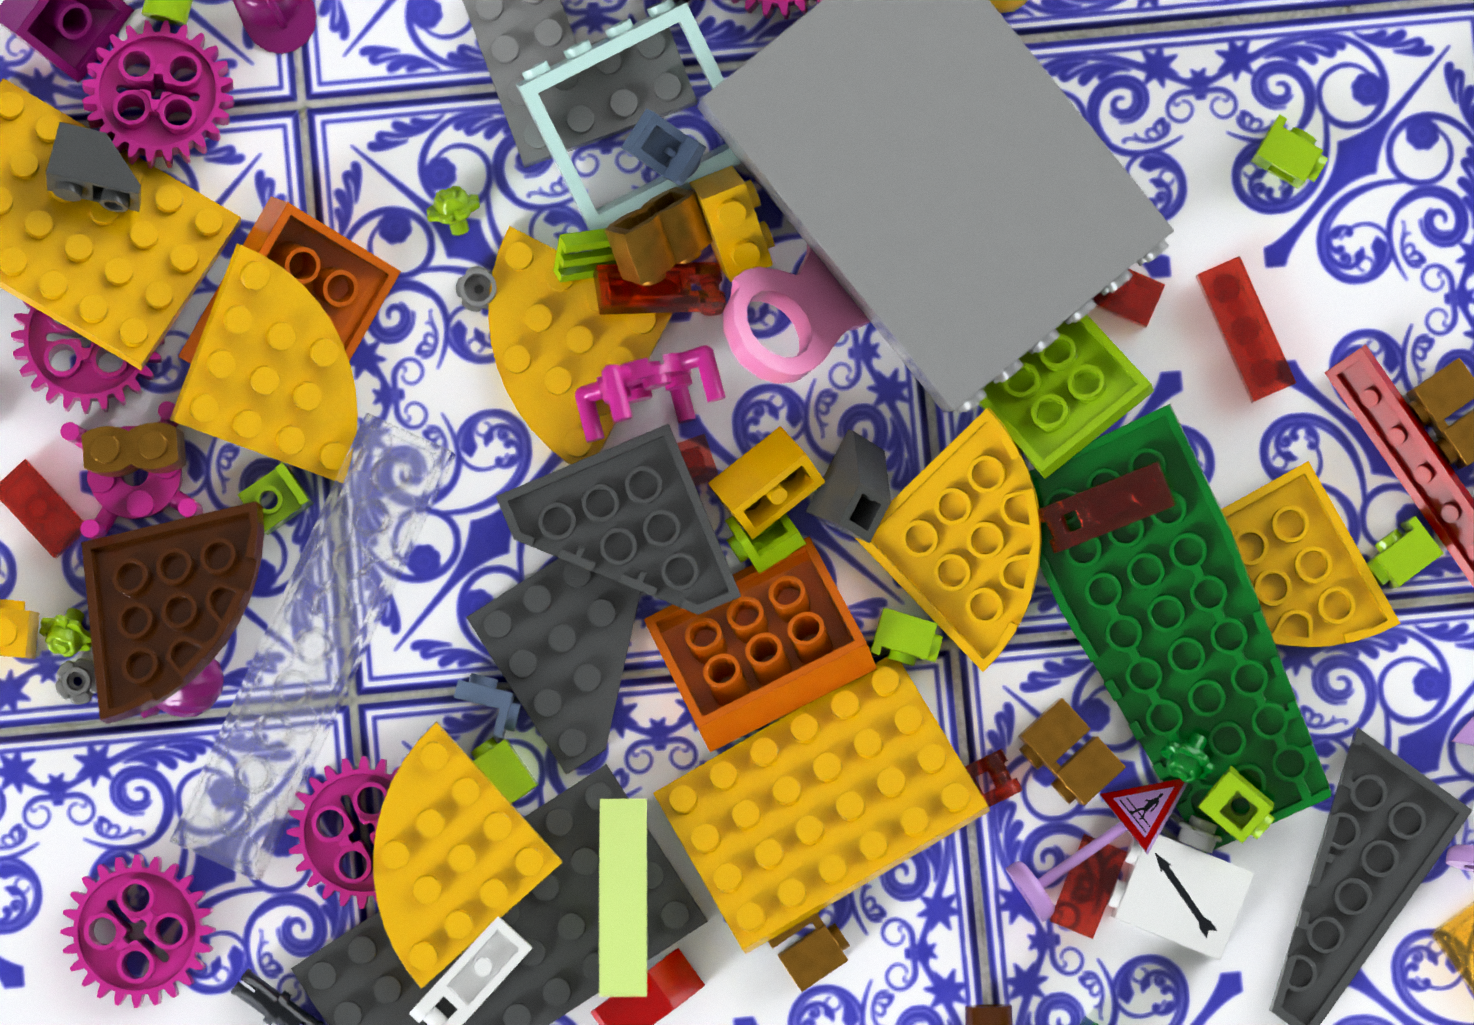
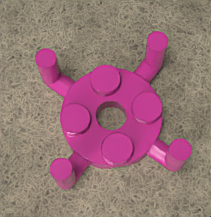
M702 345L684 352L662 354L664 364H660V361L648 362V358H643L622 365L609 364L605 366L601 373L602 377H597L596 382L581 386L575 392V399L586 442H596L605 438L595 401L603 399L605 404L610 405L613 421L621 422L632 418L629 404L651 399L653 397L651 390L664 386L666 391H670L678 423L695 420L696 416L688 386L693 384L691 369L696 367L699 368L707 402L712 403L725 399L726 396L713 349L710 346Z
M164 401L159 405L158 414L161 418L158 422L170 424L177 428L179 424L170 420L175 407L174 403ZM73 422L63 424L60 429L61 436L82 449L81 435L87 432V430ZM123 426L120 428L129 431L136 426ZM182 468L169 473L148 472L145 482L138 486L128 485L124 476L105 477L88 470V485L96 500L103 507L94 520L87 519L82 522L80 531L87 538L97 539L107 535L118 516L126 519H143L157 515L170 506L182 516L191 517L203 514V507L199 502L180 491L183 483Z

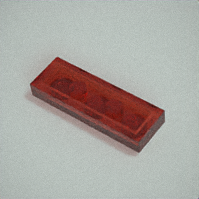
M1240 256L1197 274L1195 278L1251 403L1296 384Z

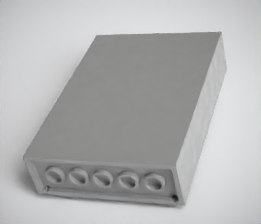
M822 0L701 98L697 106L710 125L943 412L957 410L959 414L963 411L966 413L987 396L982 389L992 380L995 384L998 382L1002 383L1023 366V363L1019 360L1022 355L1027 351L1031 354H1034L1036 351L1039 353L1060 336L1055 328L1064 321L1067 325L1072 322L1076 323L1097 306L1092 300L1093 297L1099 292L1103 295L1109 292L1113 293L1133 276L1129 268L1136 262L1139 266L1145 262L1149 263L1170 246L1165 238L1175 231L990 0Z

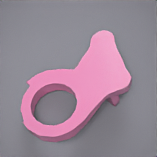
M808 244L807 254L800 265L797 275L777 269L756 267L747 269L733 279L730 299L723 310V332L739 363L756 377L776 384L793 383L802 379L826 359L834 345L846 331L856 330L870 323L868 318ZM761 301L768 303L786 314L795 326L799 337V352L797 356L783 357L772 353L760 344L753 335L747 320V307L750 302Z

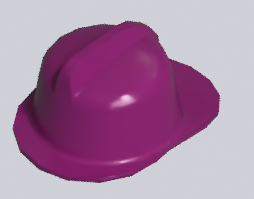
M232 0L246 32L252 41L265 51L278 54L296 51L308 42L315 30L317 15L313 0Z

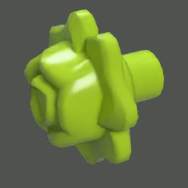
M452 186L446 190L438 191L433 199V205L428 207L426 212L429 222L439 221L442 224H447L452 235H463L469 231L467 218L472 212L480 208L479 197L477 194L467 195L466 191L461 187Z
M69 608L65 616L56 615L53 618L44 617L41 619L39 633L45 637V643H47L48 649L51 652L62 654L64 657H71L78 651H90L92 647L91 633L82 626V621L85 617L82 611L76 608Z

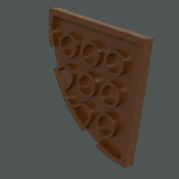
M257 501L81 542L101 721L110 724L127 719L151 709L170 698L194 680L225 646L247 608L258 578L263 553L264 516L263 506Z

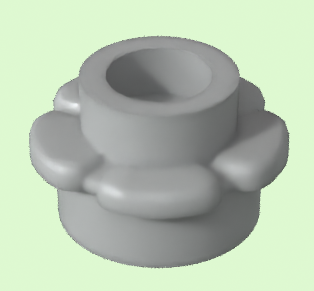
M474 266L466 270L465 275L460 277L456 283V294L458 297H461L462 305L473 312H479L483 308L488 310L489 303L492 302L497 293V284L492 276V271L487 272L481 266ZM490 284H491V285H492V290H491V293H490V295H489ZM477 285L483 287V292L477 294L474 290Z
M79 658L76 662L66 661L59 667L57 671V677L59 678L55 684L59 696L65 700L70 699L73 704L78 705L91 701L92 696L97 693L94 664L87 659ZM76 677L82 679V684L79 686L74 684Z
M1191 815L1188 823L1181 821L1178 824L1181 826V830L1177 840L1194 848L1212 854L1216 842H1222V837L1215 834L1218 825Z

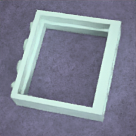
M665 0L661 3H656L647 8L649 17L635 24L632 23L630 18L620 21L605 30L607 38L593 45L590 44L588 39L583 40L563 51L566 59L552 66H549L547 60L533 65L532 68L522 72L524 80L516 83L588 230L607 228L615 220L640 209L646 202L664 191L674 187L689 190L691 189L689 182L729 166L735 167L741 164L728 145L724 144L702 155L698 169L691 177L687 178L682 186L660 176L595 209L538 93L678 22L711 89H714L724 81V78L685 1L680 0L674 3L673 0Z

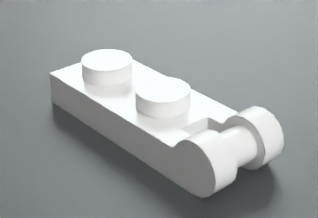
M497 916L409 1014L418 1023L423 1020L427 1025H463L533 947L502 918ZM443 997L457 1008L450 1018L436 1007Z

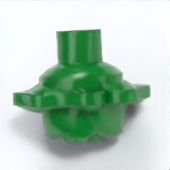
M1190 733L1186 743L1168 742L1167 747H1163L1160 751L1161 755L1166 758L1168 772L1173 777L1180 778L1186 783H1192L1198 778L1206 779L1209 773H1214L1215 766L1203 752L1207 739L1198 733Z

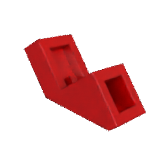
M676 948L647 970V997H609L590 1013L599 1025H654L706 985L680 949Z

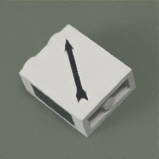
M1160 834L1147 855L1133 838L1124 859L1125 862L1131 864L1124 881L1116 880L1108 898L1107 905L1113 907L1110 916L1220 961L1255 873Z

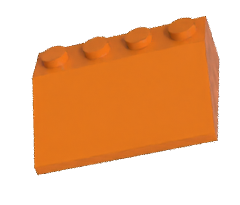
M270 196L243 243V246L264 255L284 268L312 294L332 321L344 345L349 361L401 273L397 268L289 202ZM221 283L178 355L179 358L191 364Z
M810 536L804 538L806 542L804 546L760 574L753 565L733 574L742 597L699 615L676 605H671L643 619L710 753L877 669L865 638Z

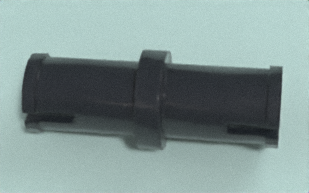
M249 968L240 980L253 988L255 992H252L239 981L230 992L265 1017L262 1021L268 1025L272 1023L276 1025L324 1024L323 1021H319L291 1001L292 995L286 990L280 993L255 975Z

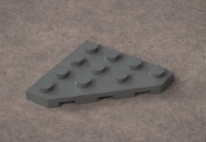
M669 423L496 496L513 539L697 615L742 597Z
M558 558L466 618L567 775L607 748L641 591Z

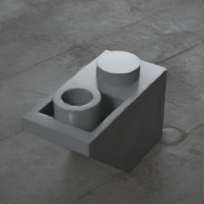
M60 122L46 170L47 191H52L57 197L67 201L76 202L86 199L99 202L102 207L114 212H126L127 209L139 212L141 206V185L107 133Z
M848 429L823 477L825 483L817 488L806 512L839 532L870 543L891 503L885 451L855 431Z

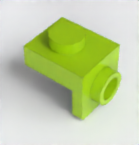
M787 514L779 518L753 540L742 530L733 516L725 520L733 536L726 539L728 545L740 563L749 559L759 574L780 560L787 558L791 553L806 544Z

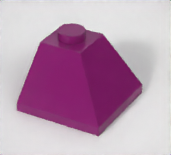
M3 0L0 4V25L70 78L80 83L88 72L87 64L95 63L98 59L96 49L98 47L105 49L110 43L109 36L117 34L134 9L123 0Z

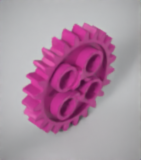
M147 20L144 23V30L141 34H137L130 25L126 26L127 39L124 41L113 34L110 35L112 50L108 51L100 47L96 49L97 58L101 64L88 63V74L94 79L82 81L83 91L90 95L82 99L84 110L93 112L87 117L89 127H101L99 131L107 133L109 138L113 139L112 142L119 153L126 148L128 150L129 164L132 165L138 160L140 155L146 156L149 169L153 168L157 157H163L166 166L172 168L173 155L177 154L188 164L191 162L190 149L193 147L205 155L207 153L205 138L207 137L218 142L221 139L220 131L215 124L228 126L230 123L229 114L222 109L234 108L233 96L226 94L234 90L233 79L223 77L229 72L227 61L215 62L219 57L218 47L214 45L203 50L205 45L204 34L200 33L192 40L188 39L187 25H183L176 34L171 33L168 20H164L160 32H154L151 23ZM134 64H144L150 68L146 74L138 77L126 73L127 69ZM180 69H190L196 73L189 81L181 82L173 78L174 73ZM121 87L127 89L122 93L117 92V89ZM157 89L165 90V92H162L160 99H152ZM196 95L200 97L198 101H192L189 99ZM129 107H138L144 111V114L136 120H126L121 117V113ZM175 112H184L191 116L189 121L183 125H173L167 121L168 117Z
M24 301V305L30 310L29 313L14 314L15 321L24 326V330L12 332L11 338L18 343H24V346L13 351V356L16 360L29 361L19 370L22 377L36 374L37 376L30 386L31 389L36 393L48 387L46 401L49 404L55 402L59 396L64 397L63 407L67 412L72 409L76 401H80L84 414H89L92 402L98 401L102 410L106 413L109 411V399L115 397L121 405L125 406L127 403L124 391L129 388L138 395L142 393L137 382L139 377L148 380L154 379V374L147 367V363L162 362L161 355L154 351L142 371L123 360V364L115 372H105L99 368L98 363L102 355L109 352L94 342H91L90 348H84L79 339L69 338L48 341L46 339L48 334L80 338L83 336L65 325L57 324L53 321V318ZM164 338L159 344V346L165 344ZM64 350L75 353L77 357L76 363L71 369L58 371L52 367V359L56 353Z
M368 756L361 757L359 767L355 770L348 758L342 759V773L339 774L330 765L325 766L324 772L327 781L324 783L315 777H310L308 780L314 789V793L310 795L298 792L296 795L305 804L304 810H290L289 815L293 818L300 820V826L286 830V834L299 837L300 844L288 850L289 854H303L304 860L295 868L296 871L300 872L311 869L313 872L307 886L312 887L322 881L325 884L322 898L328 899L335 891L340 892V906L343 907L348 904L352 896H356L359 909L366 908L369 896L373 895L377 903L373 878V854L364 840L355 841L352 834L358 828L349 812L345 809L341 798L344 795L350 798L354 810L363 825L371 823L374 825L375 831L370 834V839L374 845L376 827L381 811L376 814L366 812L360 802L361 795L367 788L376 787L386 797L390 784L399 769L398 767L392 774H388L387 759H381L375 770L371 769ZM328 810L338 812L344 821V827L336 837L325 835L320 827V819ZM350 851H357L366 859L367 868L359 878L347 875L343 869V859Z
M142 854L134 855L131 868L128 867L122 856L115 858V872H112L105 864L98 865L97 870L100 880L97 881L90 876H84L82 881L88 891L86 893L73 891L70 894L72 899L79 904L78 908L63 910V915L74 920L73 926L60 930V934L73 937L74 941L73 944L63 949V953H77L79 958L69 969L72 972L85 968L88 973L81 985L86 987L96 981L100 983L97 991L99 999L105 997L111 990L115 991L114 1002L117 1006L123 1004L127 995H131L134 1008H139L144 1002L145 994H148L153 1005H158L162 1001V989L172 998L177 997L179 990L176 982L179 980L187 986L193 985L195 982L188 970L190 968L204 970L206 965L197 956L199 953L212 952L214 948L202 941L203 935L216 932L215 927L204 925L202 918L214 912L213 908H199L197 903L206 895V891L202 890L191 893L188 888L193 883L195 877L189 875L181 880L177 879L179 864L177 863L172 864L166 871H162V857L155 856L152 859L149 867H145ZM135 884L142 885L149 892V903L142 911L135 910L128 903V891ZM109 900H114L131 922L145 921L147 924L143 931L145 936L168 954V961H162L145 939L140 938L133 941L129 935L133 932L132 926L108 907ZM167 917L175 918L182 925V937L175 944L168 943L161 936V924ZM101 918L109 919L116 928L115 938L109 944L100 942L94 933L95 924ZM134 951L142 952L149 960V970L143 977L133 975L128 969L127 960Z

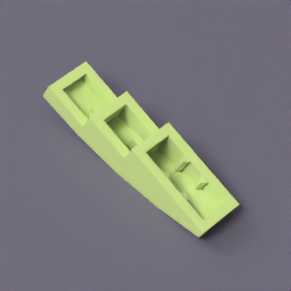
M600 799L599 997H647V799Z

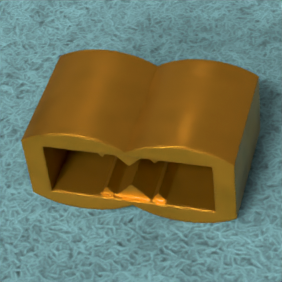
M674 187L660 193L646 202L640 209L620 217L605 229L622 279L640 284L641 286H650L662 281L666 277V272L676 263L686 264L698 259L701 256V251L712 242L695 191Z
M161 422L145 423L129 431L115 426H102L88 430L81 435L84 468L101 476L121 477L129 475L138 469L150 473H169L186 465L184 432L170 424Z

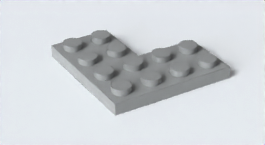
M462 0L524 168L551 159L552 156L516 83L524 80L522 72L532 68L533 65L547 60L549 66H552L566 59L563 51L577 44L561 0ZM669 27L538 93L567 152L633 129L646 108L661 117H665L697 105L695 94ZM601 40L592 42V43H590V44L593 45V44H595V43H597V42H599V41H601Z

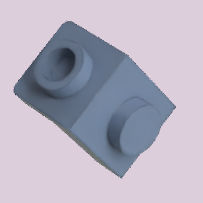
M647 108L621 147L653 171L679 186H682L687 178L696 172L700 165L701 157L706 151V146L687 136Z
M473 673L470 675L469 682L458 679L453 698L499 709L493 737L504 739L506 730L515 731L521 705L513 703L514 693L496 689L497 679Z

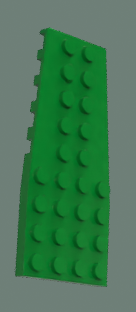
M1171 403L1093 440L1046 479L1035 468L1030 470L1041 515V571L1062 614L1089 660L1097 668L1104 680L1105 687L1124 714L1136 740H1139L1159 779L1163 782L1180 779L1173 777L1168 772L1166 758L1160 753L1163 747H1167L1168 742L1186 743L1190 733H1198L1207 739L1203 752L1209 757V761L1215 766L1214 773H1209L1206 779L1198 778L1196 781L1187 784L1176 804V808L1183 820H1186L1188 823L1191 815L1218 825L1215 834L1222 837V842L1217 841L1213 850L1237 840L1199 808L1202 798L1230 766H1233L1241 776L1274 802V807L1269 813L1275 818L1272 824L1328 799L1332 792L1233 532ZM1240 797L1233 800L1232 808L1235 812L1242 814L1250 809V804L1245 798Z

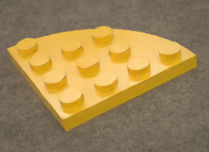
M509 226L494 264L492 276L497 284V293L492 302L489 303L488 308L490 340L496 366L509 397L530 429L551 451L571 465L601 452L616 424L613 421L610 405L605 404L603 399L595 401L605 438L587 443L575 399L576 390L581 386L596 382L597 377H602L603 368L609 364L622 365L643 358H648L649 361L674 310L608 276L560 282L553 271L557 250ZM490 284L489 295H490L491 290H492V285H491V284Z
M236 244L170 420L345 485L355 450L358 410L352 369L344 345L326 312L302 283L264 255L243 245Z
M989 407L891 501L870 543L855 538L933 621L938 623V626L982 672L1003 652L1027 612L1037 581L1042 545L1041 515L1029 468L1005 425Z
M1309 461L1222 508L1276 645L1303 648L1340 645L1380 634L1401 624Z
M437 721L418 739L406 755L390 784L377 823L373 851V878L377 904L384 928L393 949L405 969L422 989L467 949L497 916L501 918L563 863L562 859Z

